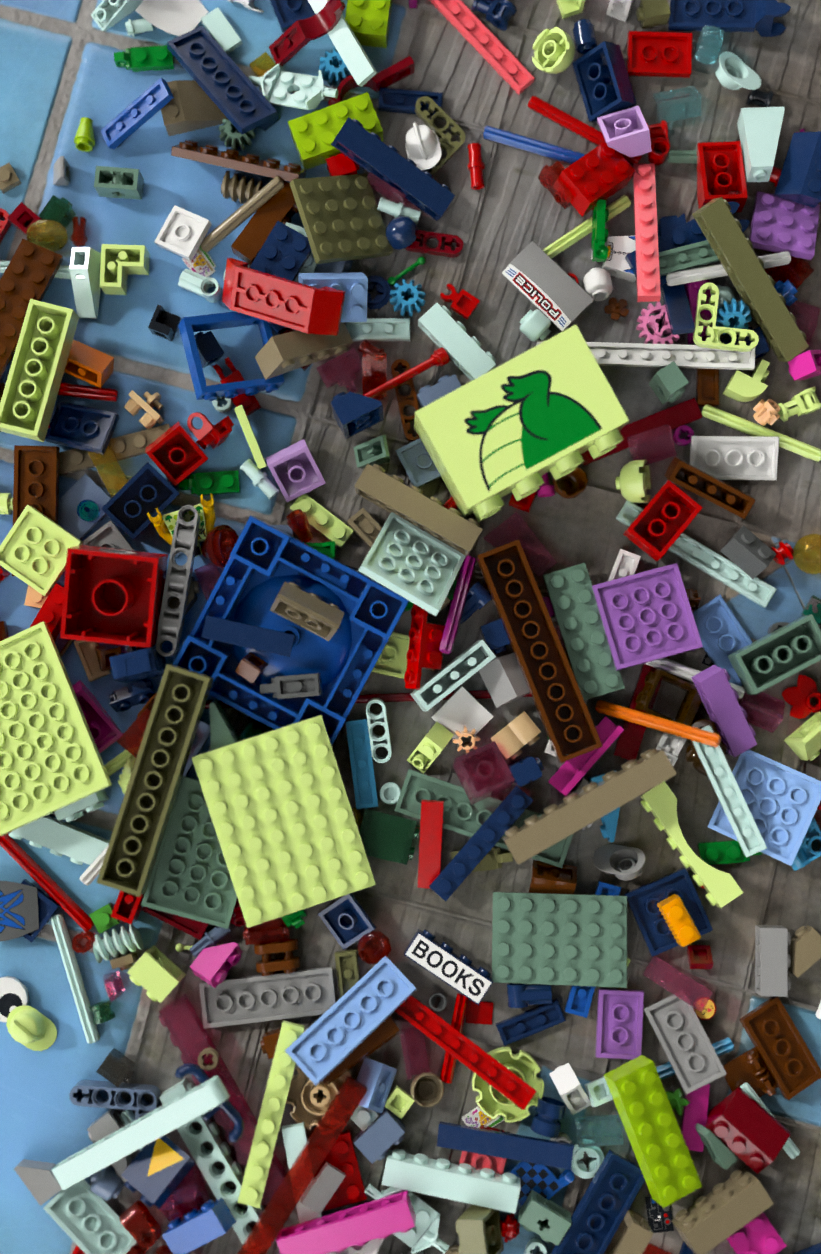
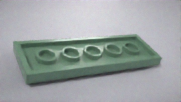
M578 564L543 575L571 669L584 701L624 689L620 671H616L586 564Z

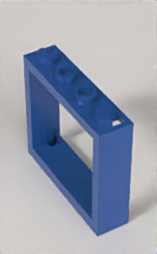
M236 311L182 318L178 326L197 400L213 401L217 397L223 396L226 399L237 397L238 394L246 393V396H251L259 393V391L271 393L274 390H279L280 386L285 382L283 374L267 380L261 378L207 386L193 333L258 324L264 346L273 336L268 321Z

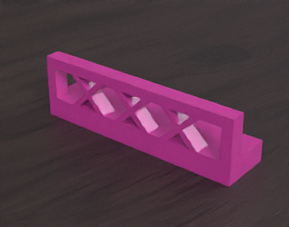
M605 716L595 727L603 747L565 761L548 780V783L563 796H567L624 731L621 726L614 724L608 717Z

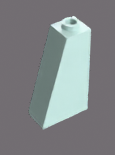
M784 107L741 108L737 126L747 182H769L775 161L785 111Z

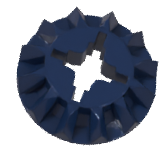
M368 276V292H372L375 285H377V292L380 295H376L374 300H372L371 294L367 293V308L370 310H380L381 307L387 305L391 297L390 285L380 276Z

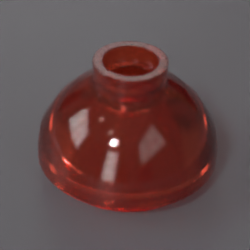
M228 525L216 526L207 534L205 541L201 545V552L211 563L219 568H225L230 558L229 555L239 537L235 530Z

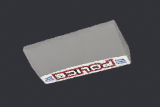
M533 241L501 272L562 332L570 328L594 301L581 286Z

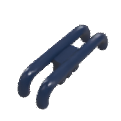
M194 1063L183 1064L176 1070L175 1074L178 1079L191 1074L201 1084L210 1079L205 1071ZM227 1099L209 1110L203 1119L206 1122L222 1108L234 1123V1128L229 1133V1140L235 1143L243 1134L244 1122L241 1114Z

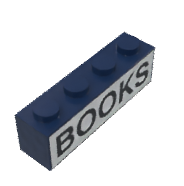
M418 929L404 950V955L479 1005L493 983L490 977L491 973L481 966L477 969L471 965L473 961L467 956L455 954L453 952L454 948L443 941L440 944L434 940L436 936L428 930L424 929L422 932Z

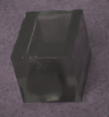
M114 1048L96 1072L119 1087L122 1082L127 1084L135 1073L132 1071V1068L136 1063Z

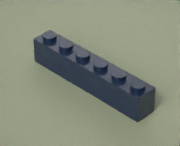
M348 117L331 144L435 221H438L443 216L455 197L448 186L436 182L429 172L421 171L416 167L417 165L414 161L402 157L395 147L387 146L377 134L369 133L356 119Z

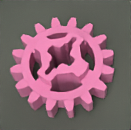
M656 302L654 307L650 303L647 306V310L642 309V316H639L637 322L641 324L637 325L636 330L642 331L638 337H645V344L649 342L652 344H673V340L678 341L679 335H672L665 304L661 306L660 302ZM659 312V314L656 316L651 315L653 313ZM662 318V321H661V323H662V324H661L662 328H661L660 331L658 332V330H659V327H658L659 324H658V322H659L660 319ZM664 334L669 335L665 338H661V336Z

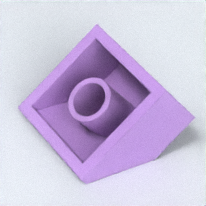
M639 105L597 118L608 147L630 158L652 152L650 131Z
M305 439L266 457L267 465L287 502L326 484Z

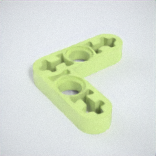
M714 283L703 284L697 296L695 330L693 333L694 343L702 348L740 352L752 351L759 341L757 333L747 329L716 326L719 289ZM707 289L710 290L711 294H714L711 295L709 304H705L707 296L703 294ZM702 310H709L712 318L710 320H703L700 312ZM703 326H707L706 336H709L705 341H702V337L698 336L701 335ZM723 333L729 334L732 338L731 343H722L720 335ZM736 335H739L738 340H744L746 336H749V340L753 341L749 346L746 345L745 341H738L737 345L734 344L737 338Z

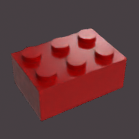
M603 142L565 168L557 179L555 186L583 217L594 209L598 199L607 200L624 188L636 171L620 152L608 147L606 142Z
M668 480L623 535L657 562L703 507Z

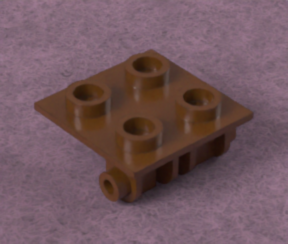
M755 1047L722 1065L727 1073L724 1075V1078L732 1092L747 1082L759 1098L765 1094L769 1096L776 1094L778 1086Z

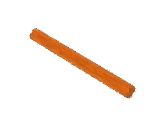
M599 700L595 706V710L598 713L706 745L718 747L721 742L719 734Z

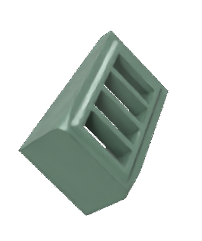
M699 1123L695 1125L696 1131L716 1164L727 1170L738 1161L737 1156L710 1130Z

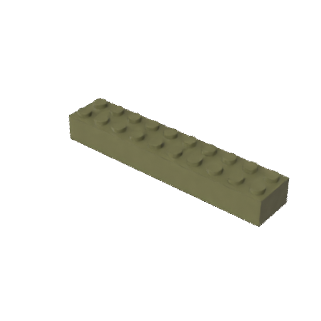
M166 664L96 883L139 897L146 892L214 680L213 677L173 664Z

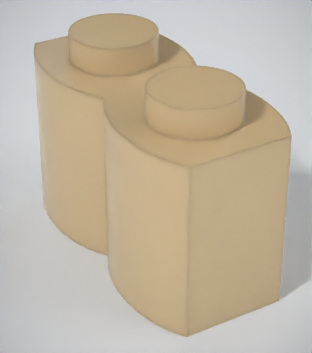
M524 711L492 736L490 740L505 759L511 757L514 760L523 752L520 748L525 744L531 746L540 739L538 734L541 731Z

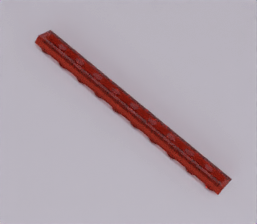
M347 1076L237 1254L267 1253L368 1089L365 1085Z

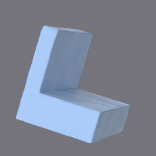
M366 1057L355 1083L356 1099L354 1103L382 1114L397 1069ZM354 1090L352 1091L350 1102L354 1100Z

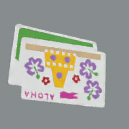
M201 247L197 250L192 261L184 257L182 258L189 270L200 275L209 277L215 272L214 268L216 265L209 254L204 252Z
M477 1106L464 1115L462 1120L466 1126L480 1128L481 1125H484L485 1128L487 1126L493 1128L504 1121V1116L499 1115L496 1119H492Z

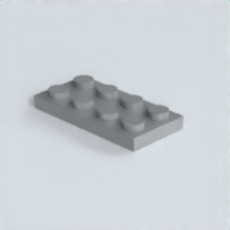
M684 990L676 992L643 1009L685 1094L727 1074Z

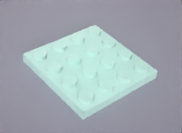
M391 512L358 571L436 616L466 556Z

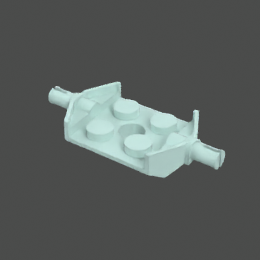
M277 64L262 77L250 75L248 78L255 86H260L263 96L273 105L312 110L317 108L321 100L325 99V96L336 99L338 96V89L324 86L321 70L318 71L319 76L281 71L280 65Z
M371 1184L365 1189V1193L374 1200L408 1191L389 1187L385 1191L381 1190L380 1192ZM408 1191L416 1214L415 1227L404 1233L399 1231L393 1234L412 1248V1254L429 1248L431 1245L445 1254L450 1245L439 1238L438 1228L441 1214L413 1192Z

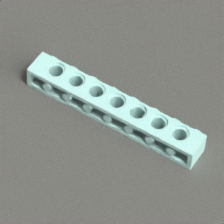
M185 1078L165 1090L159 1099L164 1105L195 1088V1086ZM207 1111L178 1127L177 1130L216 1199L223 1198L236 1222L232 1227L248 1254H257L274 1243L276 1228L271 1220L268 1221L266 1219L262 1203L260 1208L248 1206L246 1209H241L237 1206L243 1182L242 1169L237 1161L234 1162L230 1156L231 1150L225 1141L222 1142L218 1135L220 1131L214 1121L211 1122L210 1119L206 1122L204 1121L203 1117L208 1113ZM192 1122H199L202 1125V1129L195 1130L192 1127ZM203 1142H211L214 1149L207 1150L203 1146ZM220 1161L225 1165V1168L222 1170L217 1169L214 1163ZM232 1181L235 1183L236 1188L229 1189L225 1183ZM254 1221L258 1223L259 1227L253 1229L248 1223Z

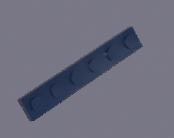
M515 786L429 887L444 901H447L533 800L518 786Z

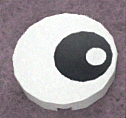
M10 976L0 978V1022H7V1017L13 1009L22 1005L28 1006L29 1002L26 986L16 977Z

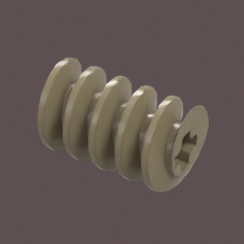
M226 171L221 184V194H223L224 199L231 197L234 202L239 199L241 204L246 203L262 189V181H259L255 186L254 178H251L249 183H246V176H243L239 181L237 173L230 178V171Z

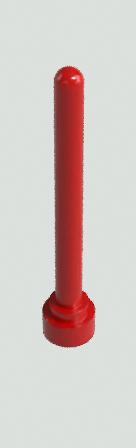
M443 347L435 350L428 360L363 394V396L374 399L433 366L442 367L448 364L450 359L446 350Z

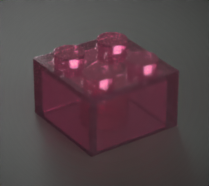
M495 741L455 758L452 765L471 805L510 788L515 781Z

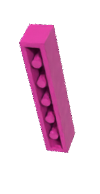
M403 1191L280 1229L276 1242L280 1254H327L334 1251L342 1252L350 1246H362L373 1239H385L393 1233L399 1231L404 1233L415 1227L416 1214L408 1191Z

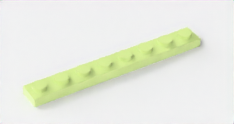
M284 1020L282 1022L237 1203L260 1208L296 1065L285 1050L304 1033V1025Z

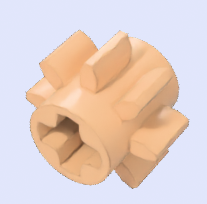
M761 399L753 408L756 411L753 414L754 419L763 426L767 423L772 426L781 416L778 414L780 411L779 405L772 399H768L766 402Z
M464 726V731H455L458 739H453V743H459L457 747L458 752L464 749L469 754V749H478L475 741H480V737H474L475 728L470 732ZM464 736L467 738L468 736H470L471 743L469 744L466 742L462 744V737Z

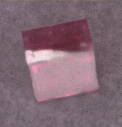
M196 1165L192 1167L159 1209L168 1221L174 1220L177 1217L181 1218L194 1208L199 1210L204 1203L210 1200L201 1172Z

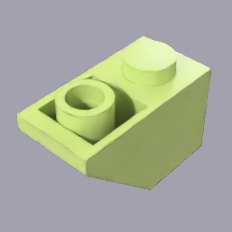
M436 721L407 761L424 774L454 734Z

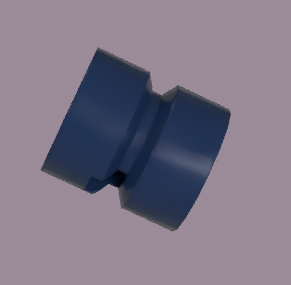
M543 1096L542 1099L538 1097V1104L535 1108L538 1114L532 1120L531 1130L545 1137L558 1138L561 1130V1122L559 1120L564 1118L566 1104L551 1097Z

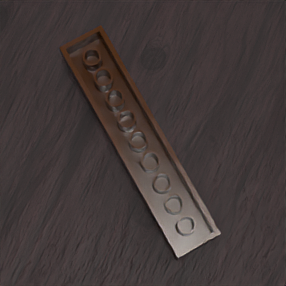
M519 539L477 555V561L558 762L562 763L603 747Z

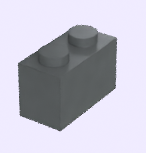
M744 525L720 550L752 579L766 569L777 555Z

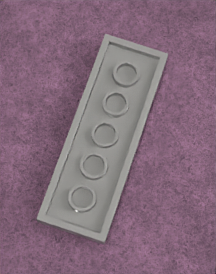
M332 966L297 970L294 973L280 972L270 976L255 975L225 979L216 988H213L206 982L199 983L204 1029L322 1015L336 1003Z

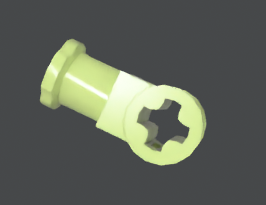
M814 386L798 393L789 402L784 404L778 403L780 407L778 414L781 415L779 418L785 422L788 421L789 417L796 414L799 417L821 409V403L815 393L816 387Z

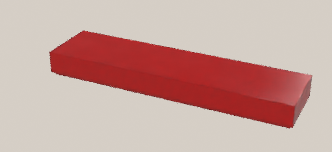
M421 801L417 888H430L429 885L441 872L444 801Z

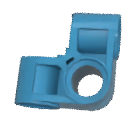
M814 817L791 866L794 871L805 867L811 861L821 856V848L816 852L811 848L813 840L818 839L821 843V830Z

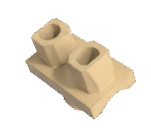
M133 390L128 394L130 399L124 408L132 416H135L143 409L146 413L139 422L145 428L150 429L156 423L161 425L165 421L153 409L154 406L158 410L163 407L159 402L161 395L158 392L151 395L146 391L143 395L147 399L146 402Z

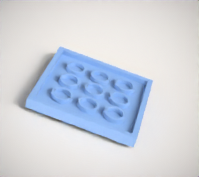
M748 749L740 754L732 774L767 847L760 852L792 866L821 801V781ZM719 801L707 827L738 841Z

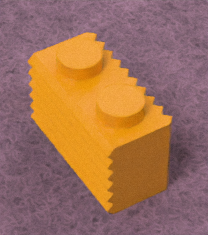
M673 894L657 903L659 911H661V914L664 916L663 918L666 920L665 922L668 924L670 931H672V935H674L676 942L680 946L685 947L701 938L680 896Z

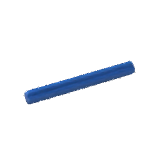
M486 126L483 133V138L569 164H573L585 155L491 126Z

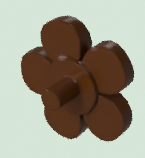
M612 297L608 301L609 305L604 307L605 314H611V319L615 321L619 320L620 316L626 317L629 313V310L626 308L627 301L625 299H620L618 302L616 298Z

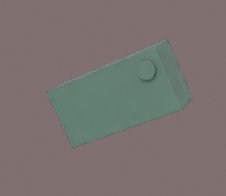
M812 614L802 616L728 655L747 694L756 695L821 660V630Z

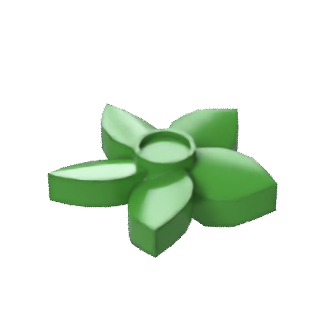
M679 1088L675 1092L666 1091L672 1109L676 1108L677 1113L682 1116L683 1106L690 1104L687 1099L682 1098V1089Z

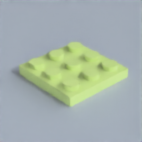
M27 505L0 545V565L43 596H48L66 569L67 548L82 545L83 541L31 505Z

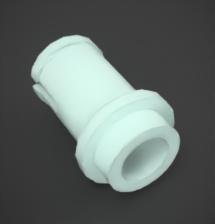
M144 18L133 21L128 19L129 22H125L128 36L132 35L135 37V34L153 31L152 24Z

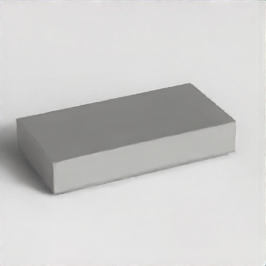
M326 1161L300 1199L301 1203L320 1215L345 1178V1173Z

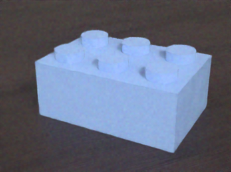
M363 272L299 273L298 283L314 288L327 286L345 292L341 322H367L368 278Z

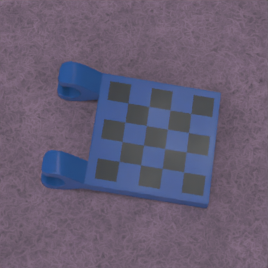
M523 1161L508 1172L520 1177L521 1188L518 1202L521 1206H523L532 1190L549 1200L560 1189L575 1179L572 1170L565 1169L557 1178L548 1166Z

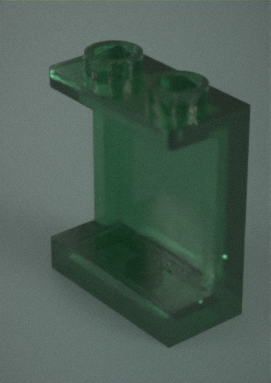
M365 808L359 834L366 855L407 865V861L412 860L415 847H411L413 838L417 839L420 826L416 825L417 820Z

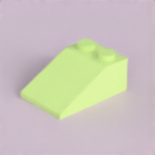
M815 712L784 740L801 760L812 761L821 753L819 751L821 749V712Z

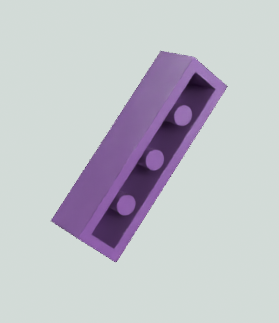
M712 665L691 677L710 719L716 725L721 741L728 748L729 754L736 757L757 745L754 738L756 733L752 726L747 723V713L737 701L739 696L729 683L730 676L724 668Z

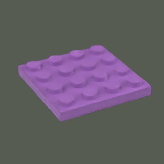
M677 563L592 586L616 671L703 647Z

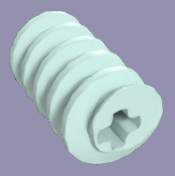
M129 924V931L124 926H121L120 934H118L116 929H112L111 937L107 931L104 932V939H101L96 934L95 942H93V952L98 963H101L103 959L108 961L112 956L117 958L120 953L122 955L128 954V951L133 953L137 950V947L140 950L143 949L141 934L133 924Z

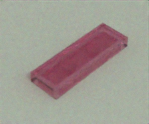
M653 956L643 973V976L701 1013L713 994L712 991L656 956Z

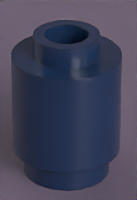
M589 19L577 21L573 29L576 51L584 55L597 46L594 25Z

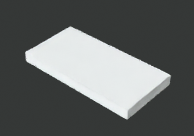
M691 436L690 464L720 480H777L780 437Z

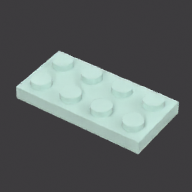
M85 1179L65 1190H60L43 1208L85 1254H127L140 1240L110 1206L91 1191V1186Z

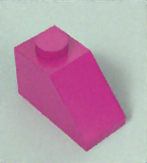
M821 350L806 351L788 362V370L794 381L806 380L821 375Z

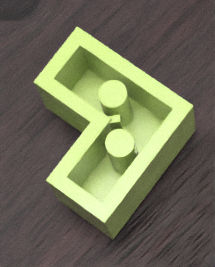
M102 244L99 286L105 295H127L128 274L149 275L150 254L145 245Z

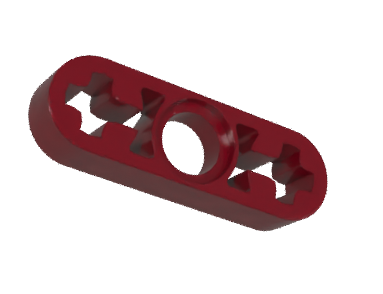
M415 230L416 240L413 242V245L404 248L410 252L454 258L462 253L463 241L456 235ZM421 237H424L423 247H420ZM434 238L439 244L436 248L432 249L427 246L426 242ZM442 240H445L444 250L441 249ZM452 242L456 243L455 251L451 250L450 245H452Z

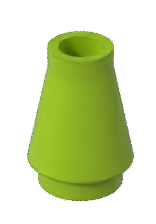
M87 117L80 119V124L74 138L75 147L82 152H90L95 146L93 120Z

